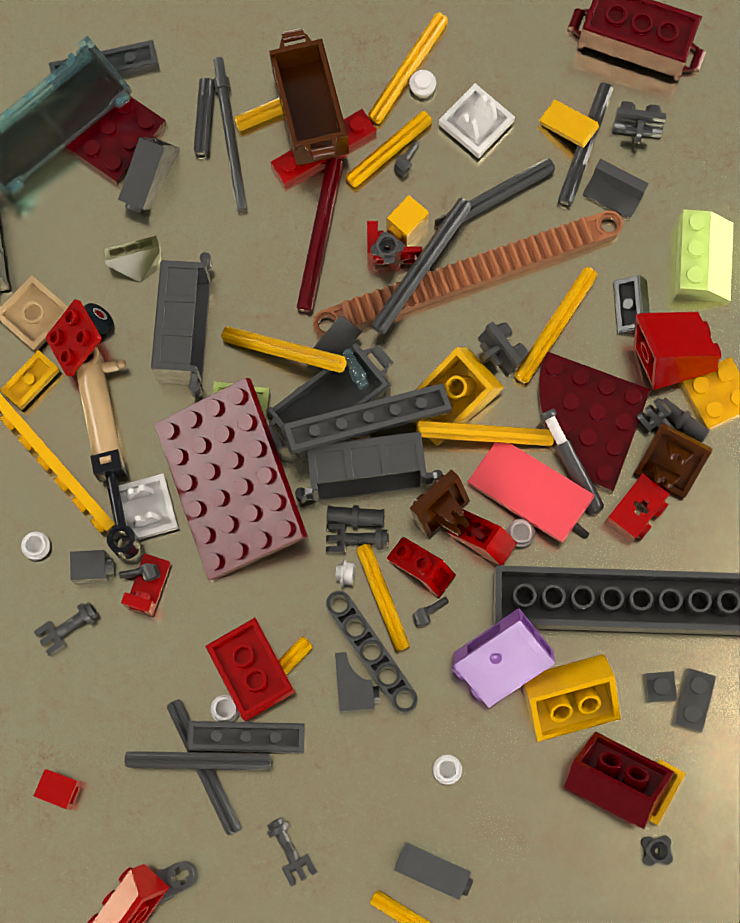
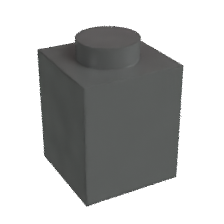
M105 550L70 552V580L74 584L109 583V575L114 574L113 557L109 558V554Z

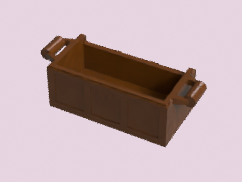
M303 28L282 32L280 47L270 50L269 55L296 166L349 154L348 135L323 40L311 41L309 36L304 33ZM301 39H305L306 41L288 46L284 45V43L293 42Z

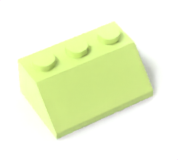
M683 209L678 220L674 299L730 302L733 246L732 222L712 211Z

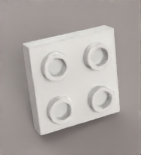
M475 83L439 119V125L479 158L515 121V116Z
M164 474L119 486L126 526H129L135 532L139 540L179 529ZM130 537L121 538L123 544H127L130 541Z

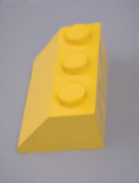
M604 654L547 669L522 685L537 742L621 719L615 675Z

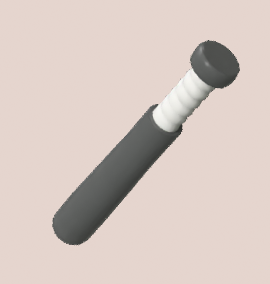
M552 408L539 415L541 421L547 423L556 441V448L573 482L594 494V498L587 507L589 513L595 514L604 508V503L570 440H567L555 418L556 410Z

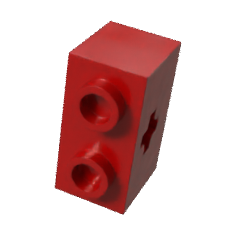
M642 473L606 519L605 523L631 543L636 537L642 540L652 527L648 522L653 515L659 518L669 504L665 500L670 494ZM639 505H641L644 507L642 513H640V515L638 516L634 512L636 508L639 507Z

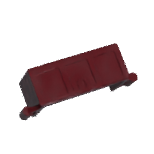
M593 0L590 9L576 8L568 26V30L574 32L580 38L578 48L583 49V47H587L645 68L671 75L677 81H679L682 72L698 73L706 54L703 49H700L693 43L702 16L655 0ZM585 14L587 15L582 31H579V26ZM690 50H694L695 53L690 67H687L685 64Z

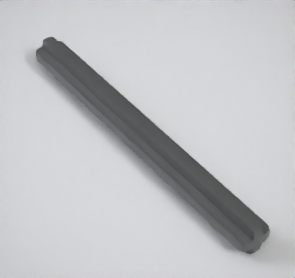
M459 198L373 321L372 328L380 334L386 333L471 210V203L469 201Z

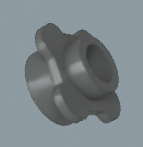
M383 232L380 234L376 244L371 246V253L374 256L378 255L381 257L385 264H392L397 253L403 251L404 245L402 241H397L390 233ZM386 246H389L390 249H389V250H385V247H386Z
M663 835L661 838L653 839L647 836L643 839L642 845L646 851V856L644 857L646 865L653 866L655 863L670 865L673 862L670 847L672 841L670 837ZM656 848H659V849H660V853H659V854H657V853L655 852V849H656Z

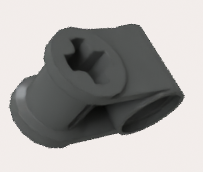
M183 861L154 872L170 887L158 905L196 883L198 870L193 863ZM180 869L189 872V875L185 878L186 882L177 879Z

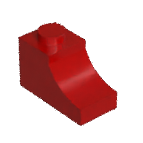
M462 509L469 527L465 528L463 525H459L458 528L461 531L459 536L447 530V533L452 538L476 551L483 558L502 566L517 542L501 526Z

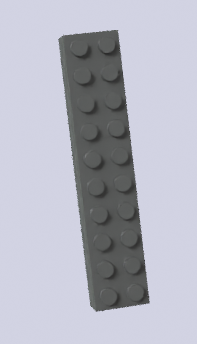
M496 565L494 569L493 625L519 608L536 629L740 635V573Z

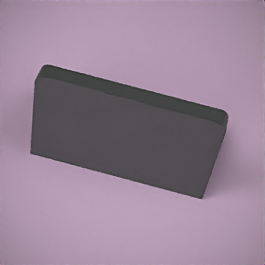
M600 158L593 176L583 192V196L611 211L617 212L620 216L629 220L641 202L649 183Z

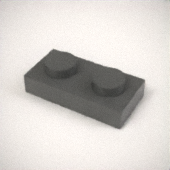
M691 668L686 669L672 725L699 733L703 732L716 680L715 675Z

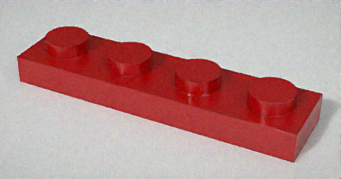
M363 109L343 119L348 135L349 150L377 134L376 128ZM290 150L270 163L284 187H287L326 164L328 159L296 166L293 151Z

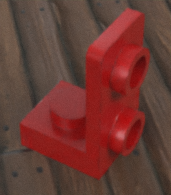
M367 221L368 262L385 265L381 257L378 255L374 256L371 253V246L376 244L380 234L384 232V230H378V221ZM404 247L403 251L398 252L394 257L395 261H401L402 264H414L423 251V247Z
M405 537L399 540L387 556L389 562L420 580L431 593L439 598L456 576L441 558Z
M144 554L140 566L145 563L156 564L161 576L149 582H145L143 575L136 576L130 594L124 593L121 604L128 609L153 616L171 563L167 560Z

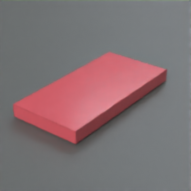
M494 443L467 481L473 488L561 543L565 541L594 498V494L509 443Z

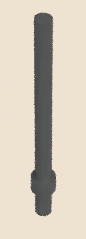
M217 57L213 59L215 78L213 79L214 88L219 96L236 210L242 212L247 210L229 98L231 87L229 77L225 73L224 60L222 57Z

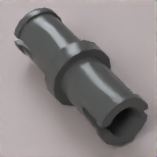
M666 397L663 399V402L672 410L666 419L675 425L676 430H682L702 443L711 429H708L691 417L692 413L688 410L684 412Z
M329 505L327 507V524H350L353 528H358L359 525L384 527L385 509H363L359 505H353V508Z

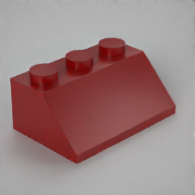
M145 864L134 868L129 867L119 877L118 881L120 884L117 889L112 890L102 901L104 905L102 910L93 915L87 923H145L170 887Z

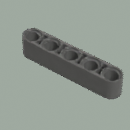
M344 591L332 592L326 600V608L330 617L393 709L402 715L412 713L418 703V696L351 597ZM335 599H344L347 602V608L342 612L334 611L331 608V604ZM352 622H359L363 625L364 630L360 635L352 636L347 631L348 625ZM374 645L380 650V655L377 659L369 660L363 654L364 649ZM385 669H391L396 673L397 678L391 684H385L380 679V674ZM401 693L410 694L413 704L408 708H401L396 702L397 696Z

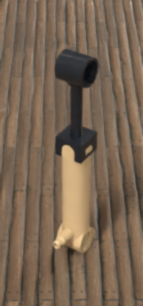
M96 346L90 354L93 355L92 360L83 363L76 371L92 451L90 458L93 474L99 482L106 481L115 525L108 532L107 544L118 558L130 559L138 554L140 540L129 526H126L117 478L127 476L124 457L120 452L105 377L106 373L125 368L126 361L121 359L104 362L103 356ZM130 537L127 546L118 547V542L121 538Z

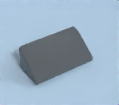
M640 275L614 280L619 334L635 333L636 314L650 313L647 280Z
M340 314L314 346V349L343 355L362 333V330Z

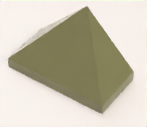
M157 236L104 249L106 265L141 283L160 252Z

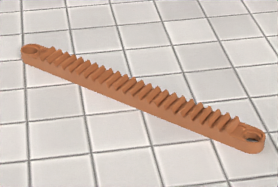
M603 211L586 218L581 217L578 221H570L566 225L561 224L558 228H550L546 232L541 231L537 235H530L526 239L521 238L515 243L510 242L506 246L501 245L497 249H490L484 254L479 253L475 257L470 256L464 261L459 260L455 264H447L444 268L439 267L435 271H428L397 316L612 241L620 235L623 228V219L615 211ZM607 219L614 221L616 229L612 232L605 231L601 226L602 221ZM396 282L392 286L387 285L381 290L376 289L372 293H365L361 297L356 296L350 301L345 300L341 304L321 310L313 319V329L316 336L322 338L327 332L319 328V322L322 319L329 318L335 322L340 314L345 316L359 329L372 325L400 282Z

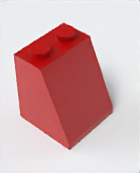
M699 312L636 314L634 348L653 390L717 371L719 359L722 357L721 350L717 343H713L710 337L709 324L707 321H702Z

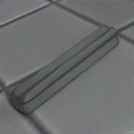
M201 78L199 80L194 152L196 155H208L214 93V81L211 78Z

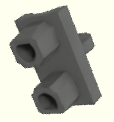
M623 101L621 106L617 107L613 132L634 135V143L640 144L642 136L661 138L666 121V113L661 112L660 105L650 104L646 106L644 111L636 110V105L633 102Z
M493 321L486 325V329L478 337L482 342L480 347L485 352L480 357V360L483 364L491 361L496 368L500 366L504 373L509 376L515 372L529 354V351L521 343L515 346L509 343L508 339H510L513 333L507 322L496 325Z

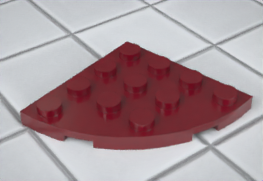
M547 352L541 364L538 380L540 412L542 414L552 408L556 410L555 418L566 439L570 440L592 483L598 488L613 493L639 423L637 415L643 412L651 389ZM543 421L545 428L549 429L547 423ZM554 440L553 445H554V447L556 448L557 444H556V441Z

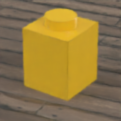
M408 195L387 217V232L394 236L397 241L401 239L407 245L429 222V212Z

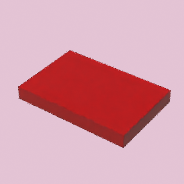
M256 618L249 620L205 646L244 721L296 693Z

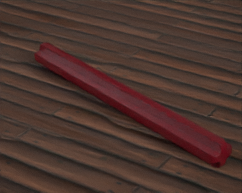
M334 157L328 159L326 163L297 302V310L305 313L313 310L343 165L341 160Z

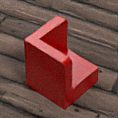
M45 769L33 797L71 810L82 782Z

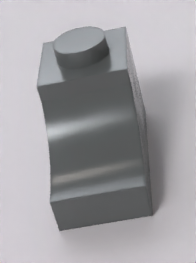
M347 652L335 653L340 714L375 711L374 704L380 703L379 686H373L372 679L366 680L356 674L348 661Z

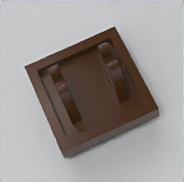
M662 422L636 467L635 473L639 475L643 473L656 484L686 498L711 455L713 448Z
M452 469L446 475L440 476L435 481L434 486L425 494L418 496L410 507L421 532L429 539L442 527L457 536L461 534L458 528L459 525H463L465 528L469 527L462 508L470 500L460 477Z

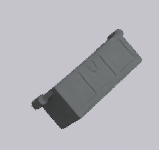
M207 252L201 253V262L168 260L160 262L151 369L159 384L189 385L190 393L195 398L200 397L202 394L200 385L202 384L211 282L210 269L213 266L211 256Z
M355 342L347 352L341 355L347 361L343 372L339 373L323 368L322 371L295 389L293 393L273 408L269 407L266 410L268 420L270 421L268 427L277 451L288 447L272 428L273 426L285 440L281 429L283 424L391 396V385L384 376L394 362L380 345L375 348L362 350ZM372 353L384 369L381 372L369 359L368 354ZM307 450L295 453L302 463L308 459Z
M419 432L336 442L307 450L311 488L299 487L296 489L295 495L298 502L304 503L306 500L323 501L423 488L425 485L434 484L443 475V472L441 470L426 472L422 437Z

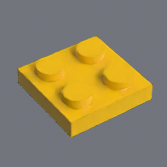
M732 357L718 362V369L715 372L680 382L701 423L708 429H712L740 415V372Z

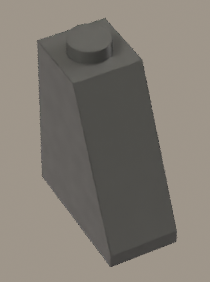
M139 137L118 200L125 202V207L140 213L141 209H151L180 147L157 138Z
M405 842L393 869L460 900L461 895L467 897L474 881L469 878L470 871L408 842Z

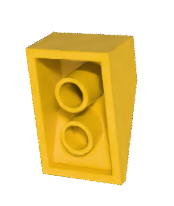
M456 347L415 389L418 390L443 383L452 410L450 413L420 421L465 424L486 407L505 387L468 347ZM429 438L436 446H439L446 440Z

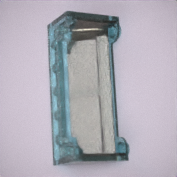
M88 36L77 44L80 49L77 50L76 56L73 53L69 54V59L0 115V190L5 195L9 193L13 195L21 190L25 185L23 181L115 106L120 108L130 100L131 97L129 95L132 93L130 86Z

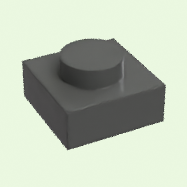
M674 671L644 674L647 703L678 700Z

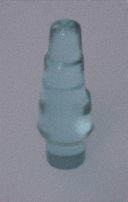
M344 350L343 354L347 361L352 381L356 383L358 389L367 387L369 384L366 379V372L351 350Z

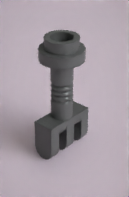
M660 398L654 401L655 406L660 410L659 412L652 405L645 408L651 419L644 412H640L637 415V418L649 431L655 426L659 427L662 422L675 429L666 419L672 410Z
M326 524V531H337V535L326 536V542H337V546H327L326 553L346 554V544H376V549H383V547L389 546L388 529L383 530V527H376L375 533L355 534L347 533L346 524Z
M90 602L78 605L79 612L59 626L55 627L52 621H48L34 631L36 637L46 632L49 634L39 641L43 647L52 641L54 642V645L46 650L48 656L55 654L66 646L62 637L85 621L89 625L95 622L98 613Z
M280 817L266 825L269 838L276 837L289 864L282 867V870L291 887L296 884L292 872L297 871L301 881L307 878L302 869L303 866L307 865L308 871L312 875L317 873L308 853L299 857L295 847H293L286 832V829L290 827L288 821L284 822L283 818Z

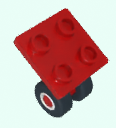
M74 299L46 335V340L66 376L72 377L101 341L100 334L107 333L113 325L110 314L97 304L88 303L83 306L80 300Z

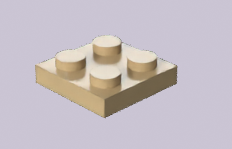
M31 275L0 307V322L36 353L47 341L46 335L68 306Z

